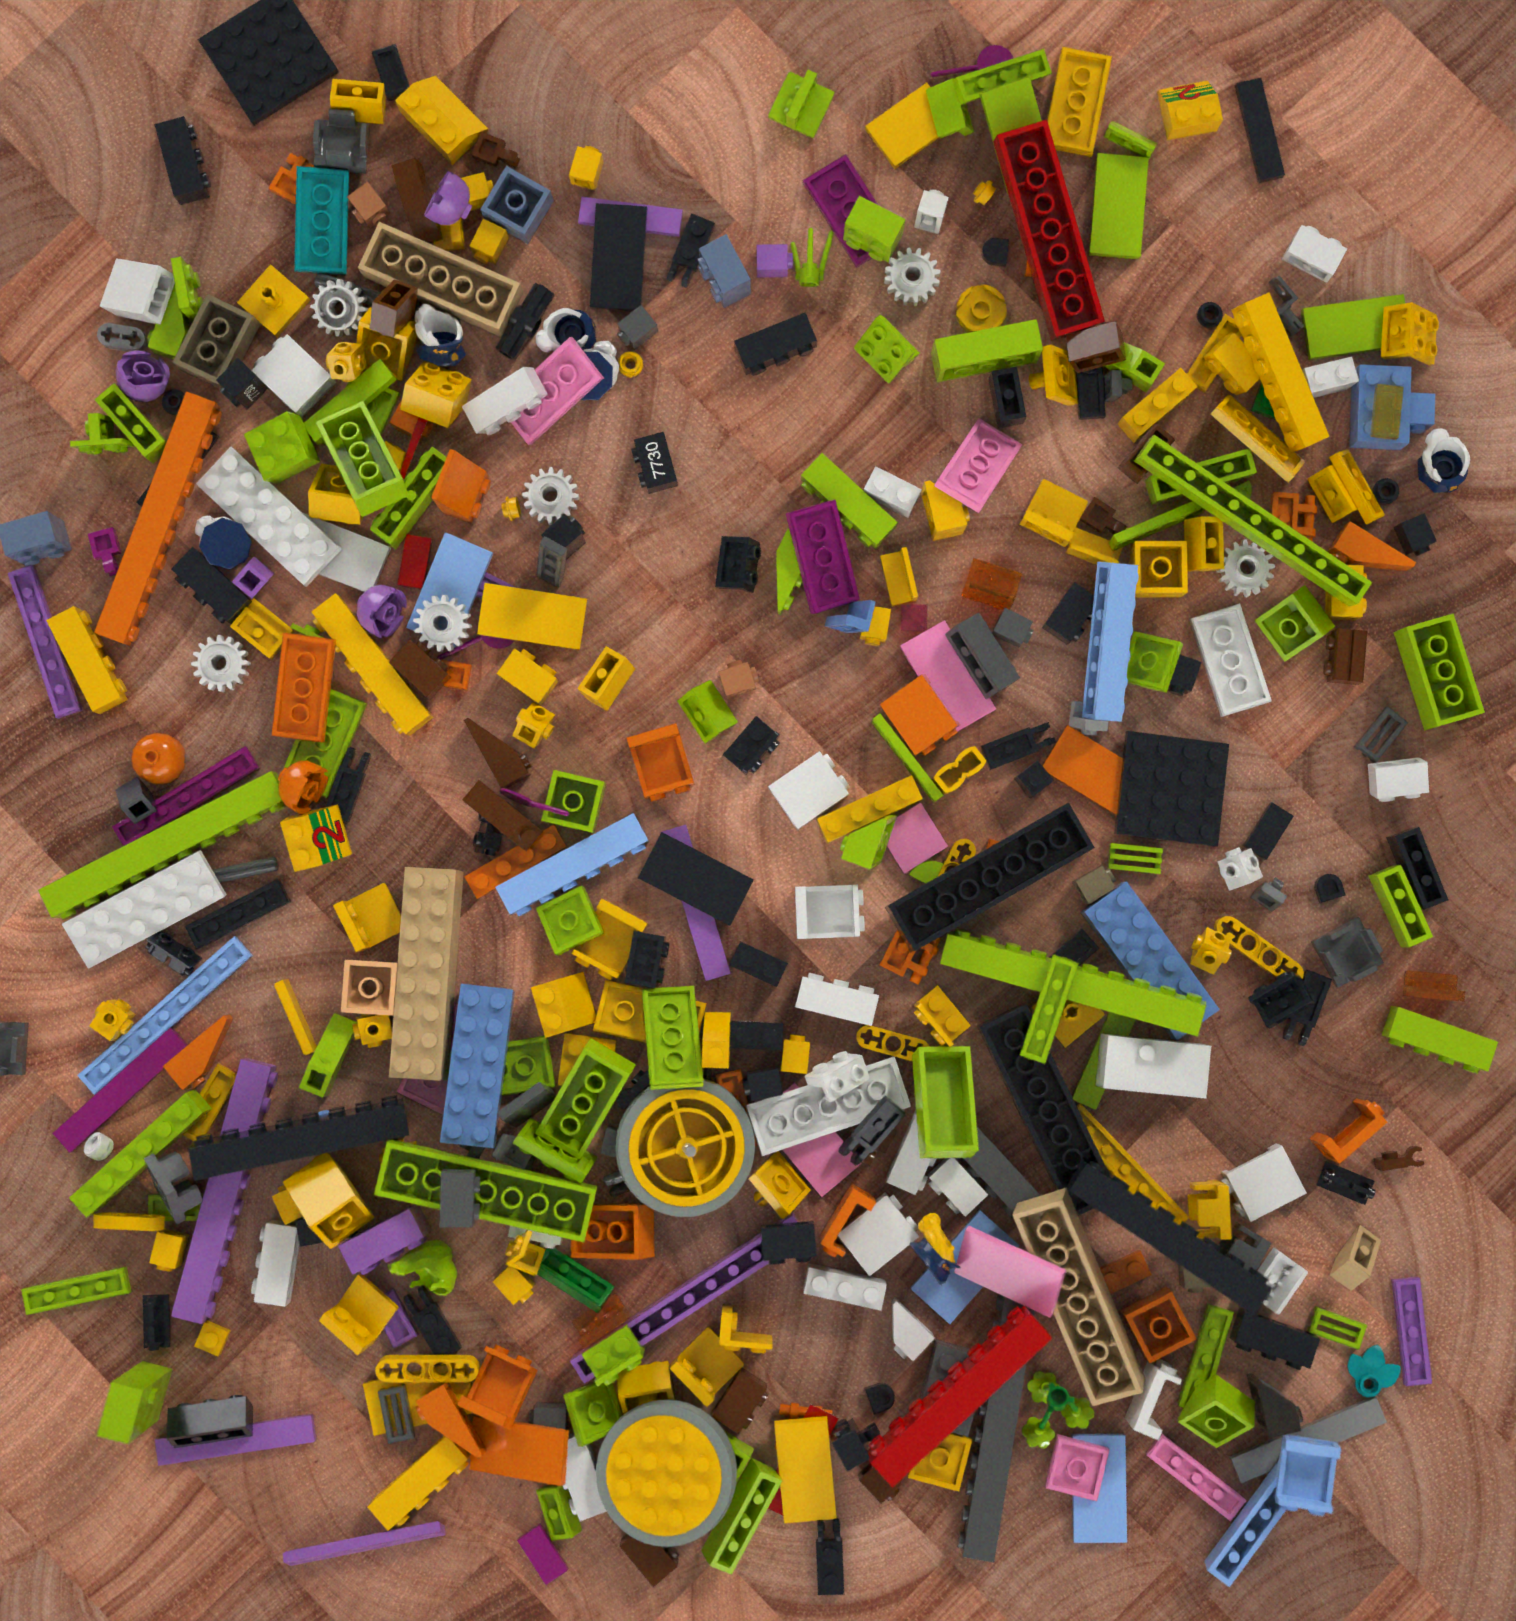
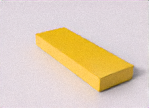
M1227 314L1223 316L1221 322L1187 372V375L1198 386L1197 389L1204 393L1217 375L1208 368V362L1204 359V356L1224 336L1234 332L1239 338L1242 336L1234 319Z
M1349 449L1330 456L1329 459L1366 525L1385 516Z
M289 979L274 983L303 1055L314 1053L317 1045Z
M220 1063L216 1065L200 1092V1095L211 1106L212 1110L184 1133L185 1137L194 1141L197 1136L208 1134L232 1093L237 1073Z

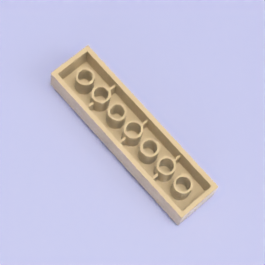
M405 867L389 1077L448 1080L464 875L462 871Z
M1067 1188L1017 1203L1013 1217L1028 1253L1066 1270L1054 1315L1092 1406L1142 1393L1145 1376Z

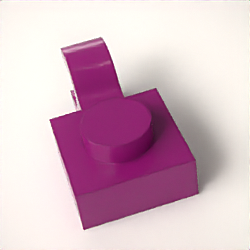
M110 527L89 533L88 538L93 558L96 560L102 559L104 571L109 573V576L116 575L119 566L114 555L122 554L116 529Z

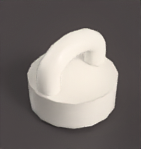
M96 1132L86 1141L84 1153L94 1160L101 1161L112 1152L114 1147L113 1140L100 1132Z

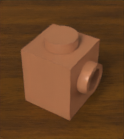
M368 181L347 196L354 207V210L351 211L360 224L365 222L370 229L373 226H377L379 222L384 223L387 216L390 215L386 205Z
M737 660L727 664V669L718 671L726 699L756 690L755 683L759 682L755 667L750 668L748 662L742 663V660Z

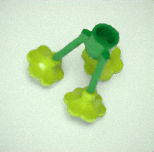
M1036 1371L1033 1374V1379L1028 1381L1027 1389L1031 1392L1032 1400L1037 1403L1043 1401L1048 1404L1047 1411L1042 1419L1030 1417L1027 1424L1022 1427V1434L1026 1437V1442L1029 1446H1039L1045 1449L1049 1446L1050 1441L1054 1439L1055 1432L1050 1428L1048 1421L1053 1411H1061V1415L1066 1419V1425L1069 1428H1076L1078 1426L1081 1429H1085L1089 1425V1420L1094 1418L1095 1412L1090 1407L1089 1400L1085 1397L1079 1399L1070 1397L1068 1391L1056 1383V1376L1053 1373Z

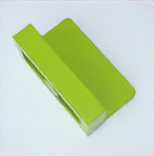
M954 78L926 90L937 135L940 138L958 131L964 136L974 133L967 103L960 104L952 81Z
M711 680L692 688L677 700L704 744L738 723Z

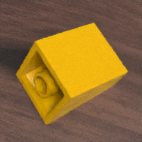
M329 1152L316 1156L310 1163L295 1171L289 1178L283 1181L284 1186L309 1227L330 1249L375 1218L338 1162Z

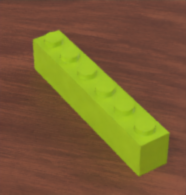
M196 1089L186 1092L70 1196L69 1199L86 1218L97 1213L147 1168L144 1158L153 1153L156 1158L162 1155L184 1133L212 1110L211 1106Z

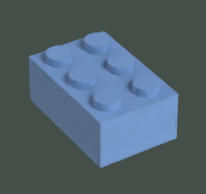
M1360 364L1356 368L1359 382L1351 386L1349 448L1401 450L1410 441L1411 367Z

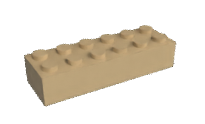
M381 222L378 223L358 266L364 278L384 287H387L394 279L418 288L416 301L429 304L439 311L448 313L499 337H502L505 333L510 316L523 294L519 282Z

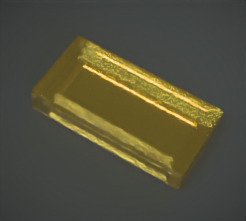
M1377 384L1375 386L1370 437L1392 440L1399 438L1404 387Z

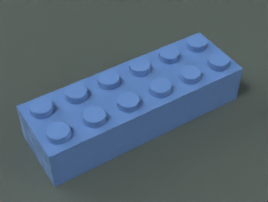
M1127 881L1121 882L1115 886L1114 890L1103 895L1080 912L1129 980L1134 981L1135 978L1149 981L1152 987L1160 988L1161 985L1176 989L1177 994L1186 996L1187 993H1194L1202 996V1000L1206 1001L1202 1022L1220 1010ZM1163 1027L1171 1039L1178 1040L1187 1034Z
M469 984L460 985L440 1137L441 1143L495 1148L499 1121L498 1111L501 1105L515 996L513 989Z

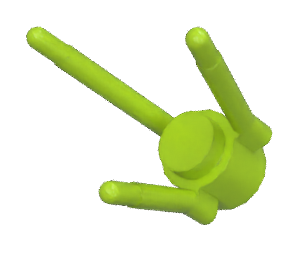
M813 228L808 229L807 263H803L802 268L796 244L791 242L796 271L795 280H799L800 286L817 287L820 285V281H824V270L834 235L833 231H829L819 269L817 268L818 264L813 263Z

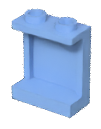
M1282 1434L1274 1496L1277 1504L1281 1505L1282 1509L1288 1511H1297L1298 1508L1307 1509L1309 1513L1318 1516H1324L1325 1513H1333L1331 1500L1336 1461L1340 1459L1341 1454L1339 1444L1333 1441Z

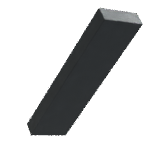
M1262 78L1236 83L1235 90L1258 183L1283 178L1285 172Z
M277 879L186 925L185 928L195 948L200 949L291 903L280 879Z

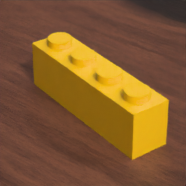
M72 606L46 620L92 712L102 714L128 700L124 694L127 692L126 686L120 678H116L113 672L115 665L108 655L105 656L101 648L104 646L103 641L98 634L93 633L90 627L92 620L86 610L82 611Z
M911 775L819 817L816 821L828 844L917 803L923 798Z
M446 1436L441 1437L372 1499L367 1506L368 1509L387 1531L394 1525L399 1528L409 1519L408 1513L414 1507L417 1510L423 1507L429 1501L427 1496L434 1489L438 1493L449 1483L447 1478L453 1472L458 1475L469 1465L467 1460L470 1453Z

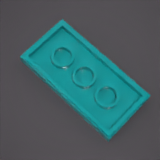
M297 166L294 272L347 275V196L349 190V170Z

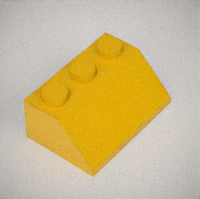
M436 75L413 83L395 100L400 113L452 165L477 142L481 132L487 133L489 131Z

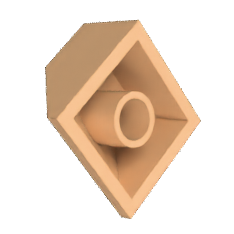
M345 960L341 1012L394 1016L398 963Z

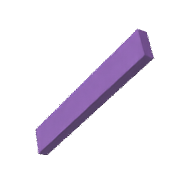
M29 565L9 572L8 576L55 717L59 719L82 711L83 709L67 661L46 621L52 616L35 566Z
M686 825L662 831L693 848ZM682 901L705 980L708 981L731 974L714 917Z
M313 1414L254 1422L253 1436L174 1449L166 1439L167 1436H162L155 1439L158 1466L311 1443L316 1441Z
M436 1521L285 1551L283 1553V1562L293 1566L446 1535L445 1525Z

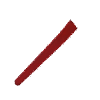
M420 417L414 428L400 471L403 480L428 420Z

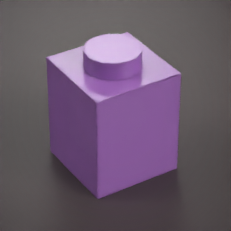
M787 244L757 245V278L788 277V269H793V253H788Z
M253 557L233 579L232 583L250 598H253L274 573L256 557Z

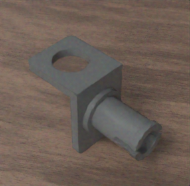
M1280 276L1271 279L1269 284L1284 301L1276 309L1283 326L1289 332V335L1293 336L1300 331L1299 329L1304 327V324L1301 323L1290 309L1291 304L1298 297Z

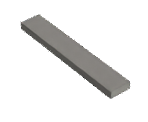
M1374 1396L1284 1434H1298L1303 1437L1339 1443L1387 1423L1377 1398ZM1282 1434L1229 1456L1241 1483L1272 1470L1280 1458Z

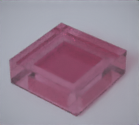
M901 604V631H927V605Z

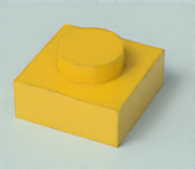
M207 1320L202 1326L194 1347L215 1356H220L231 1330Z

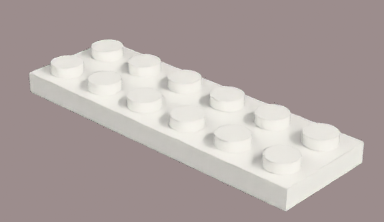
M230 447L196 483L236 522L241 523L244 529L305 587L342 550L270 482L264 481L261 473L233 447Z
M199 850L63 922L62 926L89 969L222 899L227 894L202 851Z
M895 1056L867 1065L866 1068L870 1079L834 1101L827 1100L822 1087L806 1085L785 1092L783 1095L746 1105L761 1156L860 1124L885 1095L902 1109L911 1107Z

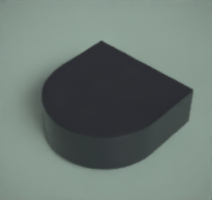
M988 239L982 248L983 260L989 265L1006 267L1009 239Z
M1334 874L1321 875L1315 882L1314 888L1319 903L1346 896L1340 878Z
M877 1383L865 1388L874 1415L886 1411L893 1406L895 1394L890 1385Z

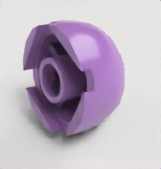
M447 171L439 183L436 193L434 192L426 208L425 217L440 225L455 224L460 217L466 219L472 205L468 203L470 191L465 181L454 173Z
M135 350L123 354L122 359L118 360L116 366V382L120 390L128 398L138 402H149L157 399L164 393L170 377L169 367L163 359L159 357L156 360L150 357L151 353L147 351Z
M386 585L370 587L357 601V618L359 623L366 631L379 638L382 635L385 637L391 636L403 621L404 616L399 615L402 607L406 608L407 606L406 596L402 591Z

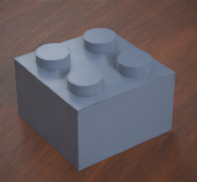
M506 166L480 210L485 220L506 229L507 233L529 244L554 200L549 189Z
M727 234L699 248L698 270L704 281L709 280L710 292L716 303L721 302L723 308H726L751 295V279Z
M48 511L0 524V539L5 556L25 566L38 564L40 562L39 559L46 557L50 559L62 557L65 555L64 552L72 550L64 521Z

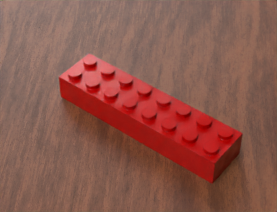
M1047 119L998 134L993 143L1051 341L1066 337L1067 334L1099 326L1105 322Z
M1023 1305L1021 1308L1017 1306L1011 1310L1006 1316L1008 1320L1001 1327L999 1325L993 1327L988 1332V1339L981 1345L979 1343L975 1344L967 1352L968 1357L962 1363L958 1361L947 1371L949 1375L942 1382L940 1380L935 1381L929 1387V1394L922 1400L920 1398L916 1399L909 1406V1412L903 1418L899 1416L891 1422L888 1427L890 1430L883 1437L878 1435L870 1442V1449L868 1450L870 1463L892 1488L1052 1339L1046 1328L1026 1306Z

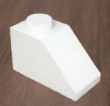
M924 190L914 228L939 234L949 197L944 196L938 190Z
M894 1297L891 1301L892 1338L896 1344L894 1350L903 1359L908 1356L914 1361L935 1337L920 1320Z

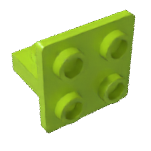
M807 70L805 77L789 72L768 117L777 123L814 138L834 97V91L817 84V73L811 70Z
M878 315L854 346V349L887 383L892 382L901 369L914 361L920 354L882 315Z
M88 413V420L85 421V431L87 436H90V440L70 441V447L78 448L80 453H87L89 455L103 454L102 449L112 451V453H126L128 448L135 447L130 440L115 438L113 420L109 416L100 413Z
M626 1324L583 1352L582 1356L596 1377V1385L599 1386L604 1383L607 1386L618 1379V1374L625 1368L630 1371L641 1364L646 1347L640 1345L632 1330Z

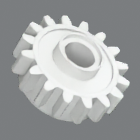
M909 247L905 255L900 250L897 252V260L892 257L889 259L890 266L885 268V274L889 276L884 278V284H890L887 292L888 294H895V301L901 299L903 300V305L913 302L914 306H917L920 300L924 303L927 302L928 294L931 296L935 295L936 290L934 287H939L940 280L936 278L940 276L941 272L938 269H934L937 266L936 260L929 261V252L922 256L921 248H918L916 253H912ZM909 273H914L918 276L919 279L916 281H909L906 278V275Z
M337 279L335 285L333 281L328 280L327 287L319 286L320 293L318 295L313 294L312 297L315 299V304L310 305V308L315 309V314L312 318L320 321L317 325L318 328L326 327V334L332 335L335 331L337 337H342L344 331L346 335L351 336V328L358 330V322L363 317L362 313L367 312L369 308L363 307L362 303L366 302L367 298L359 297L362 290L361 288L353 289L354 283L348 281L344 286V281ZM339 301L344 306V310L340 315L335 311V305Z
M553 467L549 468L548 473H544L542 469H539L540 476L538 477L531 474L530 477L533 482L524 484L525 488L529 491L522 493L524 499H529L524 503L526 509L532 508L529 512L530 516L538 515L539 523L546 519L549 525H552L553 520L559 519L564 514L571 518L570 510H577L578 508L574 500H579V494L573 493L578 489L577 485L570 484L573 480L572 476L568 475L564 478V471L562 469L555 474ZM550 491L558 493L557 498L552 502L544 500L545 495Z
M1247 539L1241 541L1240 546L1237 542H1233L1231 549H1224V555L1226 556L1224 557V569L1216 570L1222 576L1218 580L1219 583L1224 582L1226 584V591L1229 589L1234 590V596L1243 592L1244 597H1248L1251 591L1255 595L1261 592L1260 587L1265 589L1269 586L1266 580H1271L1274 577L1272 573H1269V570L1275 568V564H1269L1268 562L1273 557L1272 554L1265 555V550L1263 548L1258 549L1257 544L1254 542L1248 545ZM1241 563H1245L1250 567V574H1244L1241 571Z
M442 595L441 601L438 596H432V603L424 600L423 605L425 609L416 610L420 614V618L413 619V622L419 623L420 627L414 631L415 633H422L423 636L419 639L420 642L429 641L427 648L433 649L437 645V651L443 652L446 646L448 651L454 650L453 644L462 646L461 639L469 637L466 630L467 628H472V625L467 623V619L471 617V614L464 613L463 610H465L466 605L461 604L458 606L457 598H452L449 602L448 595ZM442 616L448 620V626L445 630H441L438 626V620Z
M222 635L217 636V641L208 637V645L199 643L198 645L202 649L201 652H193V655L198 657L197 661L191 662L192 666L198 668L193 673L194 676L202 677L199 683L203 686L208 684L209 690L214 691L216 687L222 693L225 692L226 687L230 690H235V684H243L242 677L249 675L246 671V666L251 665V662L245 659L249 653L245 650L241 651L243 644L240 642L234 644V638L228 636L226 641ZM225 658L226 666L222 670H218V660Z

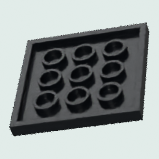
M259 0L198 39L253 126L339 73L337 67L293 0Z
M1126 731L1114 834L1218 847L1229 744Z

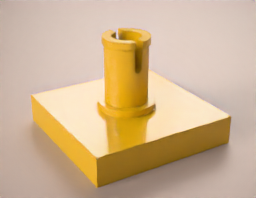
M270 264L237 303L278 338L310 302V298Z
M1053 345L1043 346L1044 371L1029 375L1031 389L1037 390L1045 387L1046 398L1068 406L1078 404L1076 372L1069 362L1068 351Z
M1066 1000L1055 1037L1066 1048L1105 1014L1101 1009ZM1037 1002L1031 1007L1033 1011H1035Z
M779 1151L771 1154L748 1178L758 1190L754 1193L755 1202L764 1197L758 1205L764 1207L769 1203L782 1219L787 1217L811 1191L809 1186Z

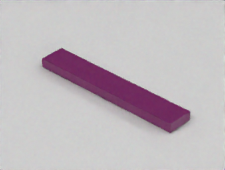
M244 746L156 799L157 811L136 824L127 817L113 825L112 828L122 845L125 846L178 819L256 772L260 767L248 747Z
M172 1027L169 1028L52 1134L69 1153L73 1152L164 1070L163 1065L183 1050L187 1043Z

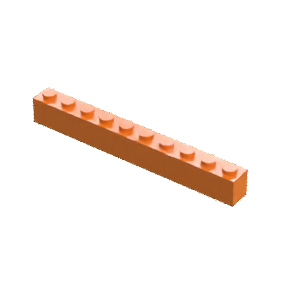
M186 391L94 633L128 646L137 639L139 621L145 617L148 611L149 604L147 600L150 593H154L158 584L157 574L159 569L162 570L166 564L167 555L165 553L168 545L171 546L175 540L176 531L174 530L176 524L183 519L185 514L184 503L186 498H189L193 493L194 483L192 482L196 473L199 474L202 469L203 459L201 457L204 449H209L213 439L210 433L214 425L217 426L220 422L222 412L220 411L221 407L216 402Z

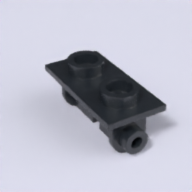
M479 814L478 820L481 823L479 832L477 831L473 838L474 852L484 854L486 849V855L495 856L496 852H499L502 834L493 832L495 826Z
M163 931L153 934L146 940L148 943L145 948L148 950V954L163 963L167 961L168 957L172 958L168 966L181 976L186 975L189 977L194 971L193 966L202 960V957L197 955L194 950L185 947L170 934Z
M1325 1161L1316 1184L1317 1186L1363 1205H1366L1368 1198L1373 1199L1375 1195V1189L1372 1188L1374 1180Z
M169 1294L143 1295L144 1348H148L149 1351L171 1347Z

